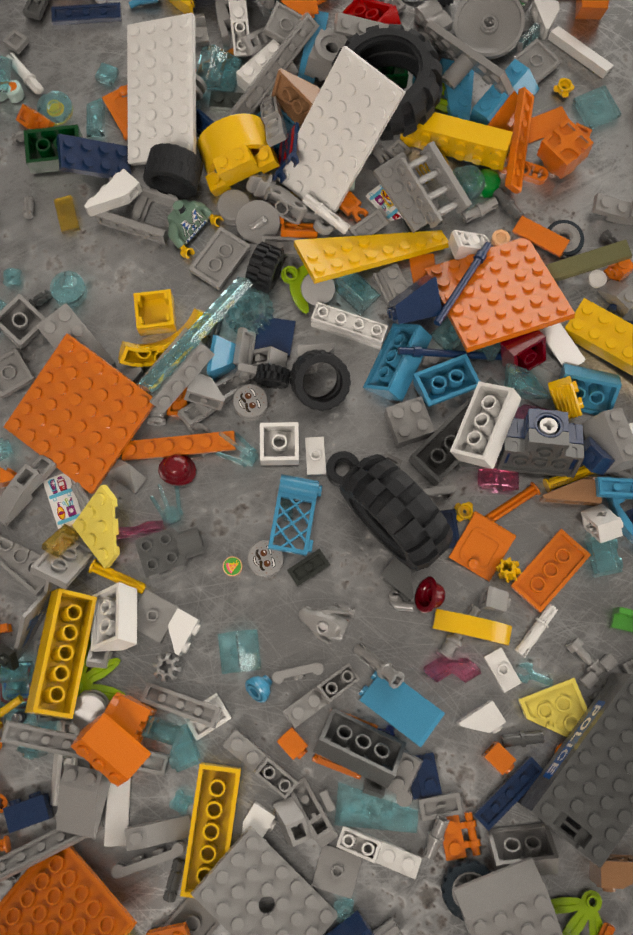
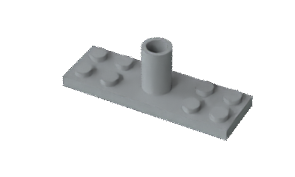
M430 20L426 24L430 31L428 33L429 36L435 41L434 45L440 51L444 49L450 58H456L454 63L442 75V80L451 89L454 90L472 69L482 76L485 83L488 85L493 84L499 93L502 94L504 92L510 96L514 92L503 69L434 21Z

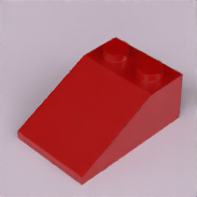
M353 0L342 12L385 24H401L396 5L377 0Z

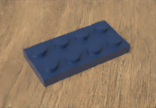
M58 134L56 137L59 171L109 179L110 177L113 178L122 169H125L132 175L131 164H128V146Z

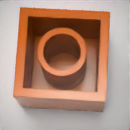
M576 0L575 19L601 20L608 9L609 0Z

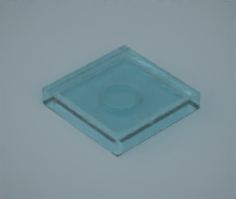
M606 85L575 97L573 100L586 126L590 129L617 119L622 114Z

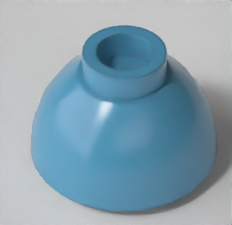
M266 675L248 679L245 682L248 694L257 702L264 703L267 701L271 691V679Z

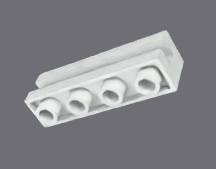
M317 302L311 317L312 327L380 350L388 329V325Z

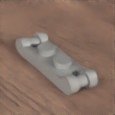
M178 840L171 848L164 850V847H160L151 851L152 855L144 857V854L132 858V862L127 864L122 861L118 862L112 868L111 875L118 879L181 856L186 850V843L183 840Z

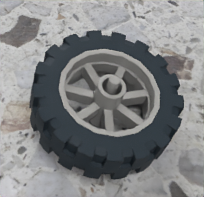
M464 859V861L455 862L452 867H448L446 874L442 878V898L451 913L463 921L464 919L452 888H455L456 883L458 885L463 884L459 881V878L466 875L467 882H469L470 874L476 875L479 878L491 873L485 865L476 860Z

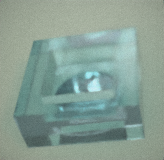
M102 62L95 75V79L112 87L119 74V70Z

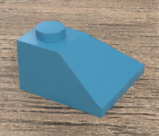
M213 335L210 349L215 355L207 365V374L214 382L236 368V365L233 364L236 344L217 335Z

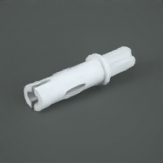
M14 53L8 54L5 57L6 62L22 78L24 85L29 86L35 94L41 95L44 88L36 80V76L28 71Z
M306 194L302 199V203L312 209L315 215L321 216L343 235L351 227L350 224L324 206L323 202L320 203L310 194Z
M549 604L541 616L535 618L536 622L515 648L519 655L525 658L544 630L549 628V622L557 613L556 607Z

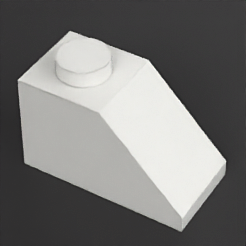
M556 0L533 1L530 12L534 22L540 24L542 40L546 39L560 11L559 2Z
M489 700L456 723L461 727L495 734L504 728L502 725L506 721L495 703Z

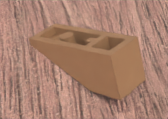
M587 476L584 479L542 495L539 498V502L597 506L602 503V497H596V477Z

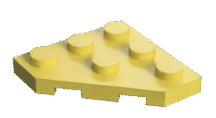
M100 485L72 526L105 569L109 568L120 555V548L116 542V535H119L118 519L115 518V507H118L116 496L108 486Z
M575 678L565 680L518 699L525 719L564 737H568L587 711V706Z

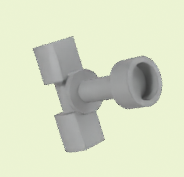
M577 637L566 648L571 653L576 652L588 665L585 668L588 672L579 681L586 689H590L599 681L598 677L604 671L609 672L618 664V661L610 653H607L600 661L598 658L593 660L581 647L584 643Z

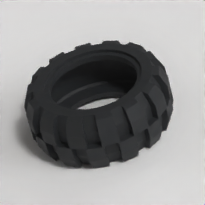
M389 24V28H379V25L366 28V33L360 36L356 33L346 41L345 46L375 69L398 67L407 70L416 78L413 85L403 96L381 134L380 140H394L393 136L403 134L405 137L415 132L419 123L424 125L433 115L435 108L440 103L443 91L442 65L439 62V55L434 46L429 41L425 42V37L412 28L409 31H405L403 26L398 24ZM340 48L339 51H338V53L336 54V56H335V58H334V60H333V62H332V67H333V65H334V63H335V61H336V59H337V57H338V55H339V53H340V51H341L342 48Z
M380 454L371 455L363 458L344 475L339 489L349 507L371 534L407 567L414 571L428 568L449 548L453 539V532L446 518L421 487L391 460L386 459Z

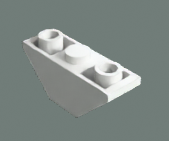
M453 230L448 244L454 258L459 260L467 255L476 254L477 251L481 250L485 242H489V239L484 234Z

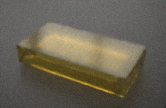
M72 196L53 199L62 234L81 230Z
M64 524L42 544L41 549L59 558L80 538L79 533L74 528Z

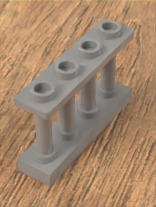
M434 141L428 143L420 152L422 156L410 162H407L405 157H402L394 165L397 175L401 178L406 190L411 194L416 206L420 209L426 222L432 229L443 220L441 216L454 209L460 214L472 205ZM426 162L431 172L417 178L412 169ZM436 178L441 187L427 194L422 184ZM445 193L451 203L437 210L431 200Z

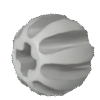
M166 652L165 658L160 653L156 656L159 662L152 663V668H157L153 675L156 678L162 675L161 682L167 683L168 676L174 681L178 678L175 675V671L181 672L182 666H176L181 660L178 656L172 660L173 653ZM166 663L171 664V668L168 669V672L167 670H163V666H165Z

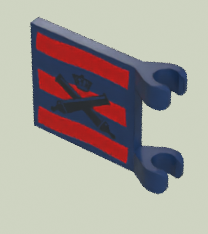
M297 122L288 131V138L279 143L278 162L280 166L277 167L272 180L275 181L279 177L281 184L286 179L283 168L290 161L293 162L294 168L299 163L296 153L299 123Z

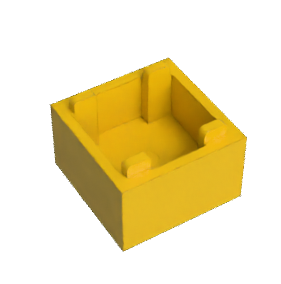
M171 289L133 293L136 327L140 336L177 332L174 297Z

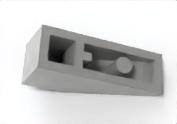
M303 777L297 781V786L290 794L303 814L315 841L322 848L338 838L339 835L308 781Z
M190 814L129 825L124 829L127 851L188 838L191 825Z

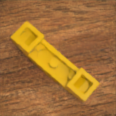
M436 609L432 629L509 646L512 626L471 615Z

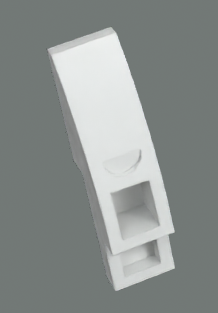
M228 0L234 57L247 56L245 44H242L240 38L250 34L246 0Z
M345 826L342 828L336 847L372 863H378L413 879H416L423 859L404 850V848Z

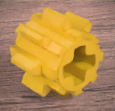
M511 557L507 558V560L501 559V564L496 566L497 571L500 572L498 574L499 579H506L507 583L510 580L517 581L516 577L522 573L521 569L518 568L519 562L512 561Z

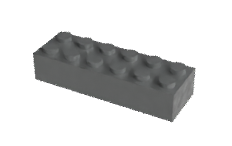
M491 377L485 382L499 385ZM472 396L409 458V461L434 486H437L461 462L450 450Z

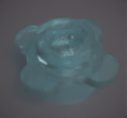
M18 268L5 269L3 272L5 279L3 284L7 287L10 285L20 286L22 283L20 280L22 271Z
M178 790L175 793V798L169 802V807L179 812L180 815H185L187 808L193 804L194 800L192 796L185 795L183 790Z
M352 899L335 901L334 908L337 911L336 920L338 922H343L354 913V901Z

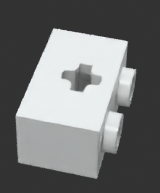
M603 504L581 511L584 529L600 543L623 536V522L621 518L617 517Z

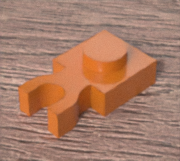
M350 190L339 207L348 217L352 214L356 223L361 221V218L358 217L359 214L367 217L369 213L366 209L360 207L362 202Z

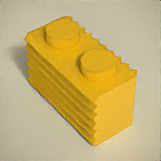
M570 376L549 382L548 387L555 409L561 412H568V420L582 416L581 409L584 408L582 398H577L576 392H579L577 382H572Z

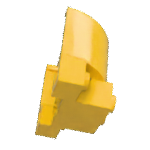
M234 114L221 118L209 125L201 133L197 142L198 150L207 173L205 177L210 192L215 197L231 190V185L260 171L264 174L280 166L273 146L269 147L266 141L265 125L262 119L253 114ZM250 149H259V152L254 156Z

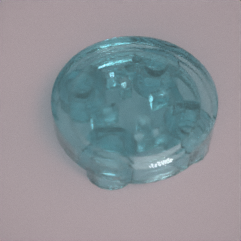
M472 165L461 168L457 167L453 170L455 177L470 201L476 199L485 186V177L481 170Z

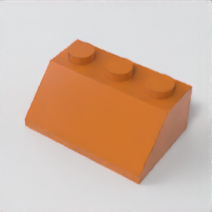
M105 713L85 726L70 746L80 757L87 760L95 770L100 771L108 778L109 782L117 787L128 781L151 755L150 751Z

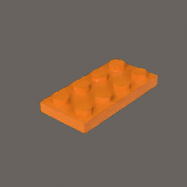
M560 529L517 577V581H513L510 587L536 611L541 613L591 554L563 529Z

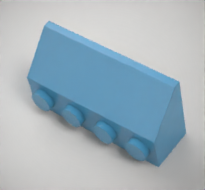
M514 59L505 69L513 89L518 95V90L525 87L535 96L539 91V87L530 69L517 59ZM492 85L472 108L470 121L488 125L509 96L504 92L502 94L494 88V85Z
M393 323L363 388L385 399L402 402L423 356L417 358L411 357V355L397 354L398 347L412 346L428 348L432 336L421 325H398Z

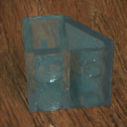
M215 44L205 46L201 50L196 74L205 81L209 90L234 92L237 83L236 72L240 69L242 60Z

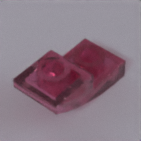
M478 469V488H499L500 491L519 490V472Z

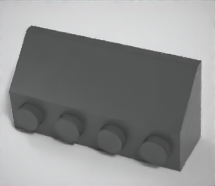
M332 708L313 752L388 788L396 776L406 742Z

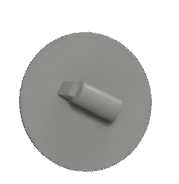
M253 200L244 204L238 211L236 226L238 232L245 240L259 244L262 242V235L275 236L277 234L280 218L277 215L276 209L270 203L262 200Z

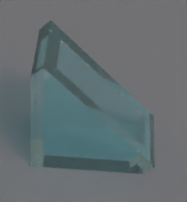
M152 715L147 721L142 736L175 746L182 726L157 715Z

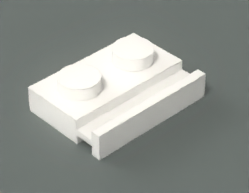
M217 693L203 701L222 709L216 728L232 719ZM184 718L196 741L215 730L209 726Z

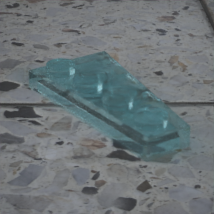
M338 782L335 825L417 833V810L401 807L393 801L365 794L363 790Z

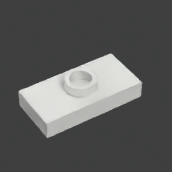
M324 437L305 438L307 476L326 475Z
M501 647L483 657L503 693L522 683Z

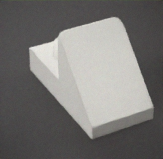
M204 13L194 14L195 47L210 45Z

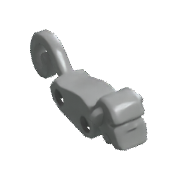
M260 173L259 175L250 176L246 185L247 190L254 193V196L270 203L276 209L277 215L293 224H301L303 218L315 220L313 228L316 232L322 235H330L333 232L334 226L330 225L321 216L315 215L314 211L307 210V206L288 190L276 185V181L272 180L273 174Z

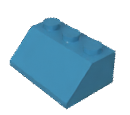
M467 354L421 370L413 375V385L419 397L422 396L424 403L428 407L475 390L478 382H480Z
M563 364L559 379L570 376L572 382H577L579 392H576L577 398H582L584 408L581 409L582 412L598 415L603 411L614 408L622 386L619 375Z

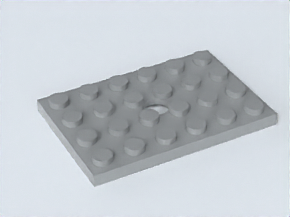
M251 826L247 828L191 892V895L232 935H323L340 915ZM270 896L274 900V907L270 912L263 913L259 910V901L263 897Z

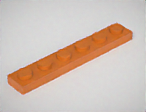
M525 87L518 90L505 186L514 194L521 193L534 103V95Z
M235 431L133 440L129 442L121 454L122 460L134 461L164 458L175 454L185 456L236 451Z

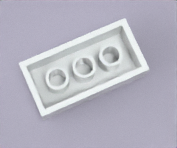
M478 382L450 450L459 461L490 469L494 468L521 401V397L515 389Z

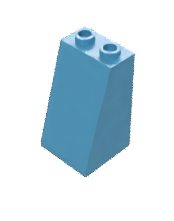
M375 670L370 677L373 680L369 686L365 684L359 692L361 696L359 700L416 745L422 747L445 713L404 682L398 688L392 689L389 686V682L379 678Z

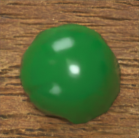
M482 169L476 173L473 190L478 196L492 198L493 193L500 188L501 178L497 171Z

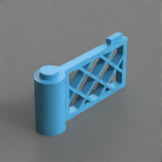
M281 474L268 549L307 556V552H312L313 540H310L316 498L317 496L321 497L323 486L319 485V481ZM281 498L289 499L293 505L284 510L280 505ZM303 502L311 503V509L305 514L298 506ZM296 508L301 516L292 521L287 513ZM284 515L290 524L281 529L277 524V519ZM304 519L308 527L300 532L295 523ZM292 526L298 535L289 540L284 531ZM279 534L287 541L282 546L273 545L274 538ZM300 537L305 543L304 550L296 549L292 542Z

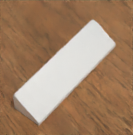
M558 26L550 32L549 41L602 79L613 68V64Z
M561 323L539 329L546 336V344L562 367L564 363L578 366L586 360Z
M57 721V731L79 735L80 728L72 721ZM54 753L50 805L58 806L59 784L65 764L77 766L78 758Z
M131 778L119 787L110 783L106 803L104 847L127 846L124 829L129 826Z

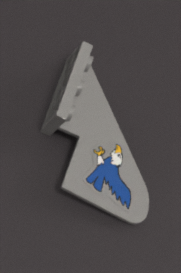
M61 534L31 566L30 573L46 580L44 592L21 616L14 647L17 659L26 651L47 612L51 591L59 587L66 590L94 558L95 555L87 545Z

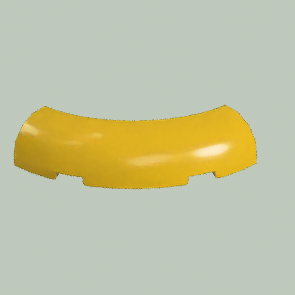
M194 308L187 322L166 339L147 344L122 341L118 361L120 364L134 367L152 366L185 327L202 340L210 332L216 317Z

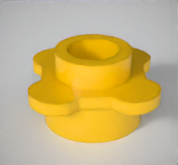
M561 78L558 84L553 87V90L558 92L563 98H567L569 92L574 90V84L568 78Z
M471 502L456 503L454 509L457 512V521L470 520L473 513V504Z

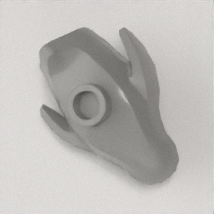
M303 606L298 612L299 619L312 630L319 640L327 644H331L327 637L341 640L349 623V620H345L337 615L344 614V611L334 606H324L321 608Z

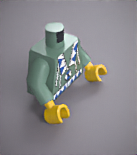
M184 199L174 202V210L167 217L169 223L168 236L175 246L181 249V256L190 259L187 251L191 255H194L195 251L193 248H188L185 245L208 222L207 218H210V223L217 227L220 226L216 224V219L218 218L221 221H224V219L219 215H213V211L202 202L194 200L188 202Z

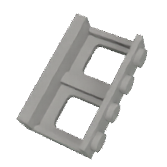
M141 186L142 192L137 196L130 216L126 217L111 212V210L94 215L99 224L166 245L169 237L168 220H166L163 227H158L146 223L145 219L153 202L171 207V213L174 210V202L179 199L172 194L166 195L156 189H147Z
M185 327L137 382V385L153 396L150 403L165 413L215 354Z

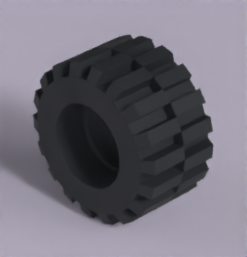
M260 242L255 248L246 270V286L268 294L274 288L284 263V250L268 243Z

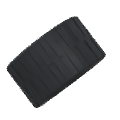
M170 143L156 144L150 149L143 180L147 186L158 190L160 193L172 194L178 199H189L197 193L203 170V162L198 155L185 147Z
M315 349L305 352L297 358L296 362L292 365V370H290L289 380L292 391L310 409L319 411L330 410L340 405L349 393L351 380L346 364L333 353L326 350ZM319 362L330 364L335 369L337 375L333 389L324 396L314 397L309 395L303 387L305 372L309 367Z

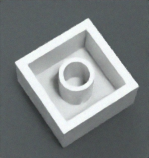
M298 422L260 423L261 465H299Z

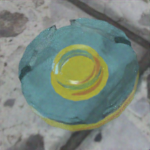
M50 91L49 94L42 95L38 100L37 111L53 121L54 125L57 126L64 124L70 119L73 114V105L67 94L61 91Z

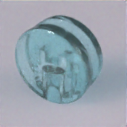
M61 272L51 281L50 292L60 306L67 303L70 308H75L81 305L87 297L86 284L81 276L75 272Z

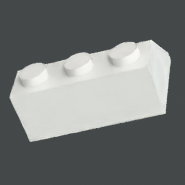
M274 39L236 72L237 85L243 91H246L280 46ZM293 61L286 69V71L296 76L298 75L299 71ZM274 86L272 87V89L269 91V93L266 95L265 98L272 96V92H273Z
M118 582L92 595L97 597L91 626V651H122L137 645V589Z

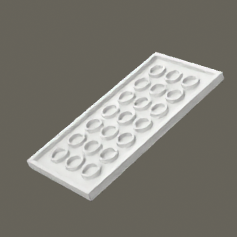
M193 13L127 25L128 164H131V166L146 164L151 147L160 143L176 144L196 154L195 15Z
M343 46L298 132L296 153L299 163L294 168L293 162L290 161L283 168L286 179L282 184L301 199L306 194H310L320 203L323 202L324 206L336 214L406 92L347 46Z

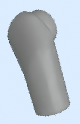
M397 590L390 591L388 600L395 610L413 612L414 602L404 601Z

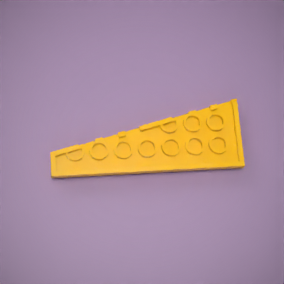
M442 230L415 233L294 240V247L311 279L316 284L446 249L449 247V241Z

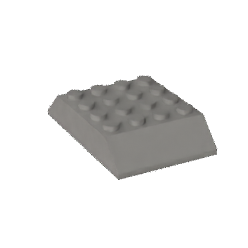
M531 856L452 888L469 935H563L546 886Z

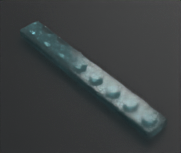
M237 277L138 385L143 390L151 393L157 390L161 383L173 373L179 363L186 359L191 350L198 346L203 337L211 332L215 324L220 322L228 310L235 306L240 297L247 293L248 289L252 286L250 280Z

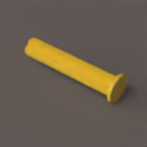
M585 466L579 467L574 478L566 476H555L550 479L544 478L543 485L548 493L553 489L596 473H592Z
M96 558L91 563L88 570L90 574L94 572L116 583L120 582L134 587L140 594H143L146 589V584L110 567L104 569L101 563L97 562Z

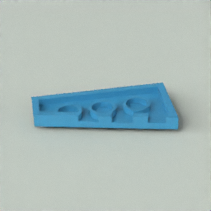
M441 58L440 63L443 74L454 61ZM472 69L454 90L445 84L444 94L448 102L447 112L449 116L470 121L474 71Z

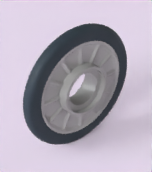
M558 220L547 228L559 235H567L569 237L570 243L562 255L570 257L582 249L584 233L576 223L569 220Z

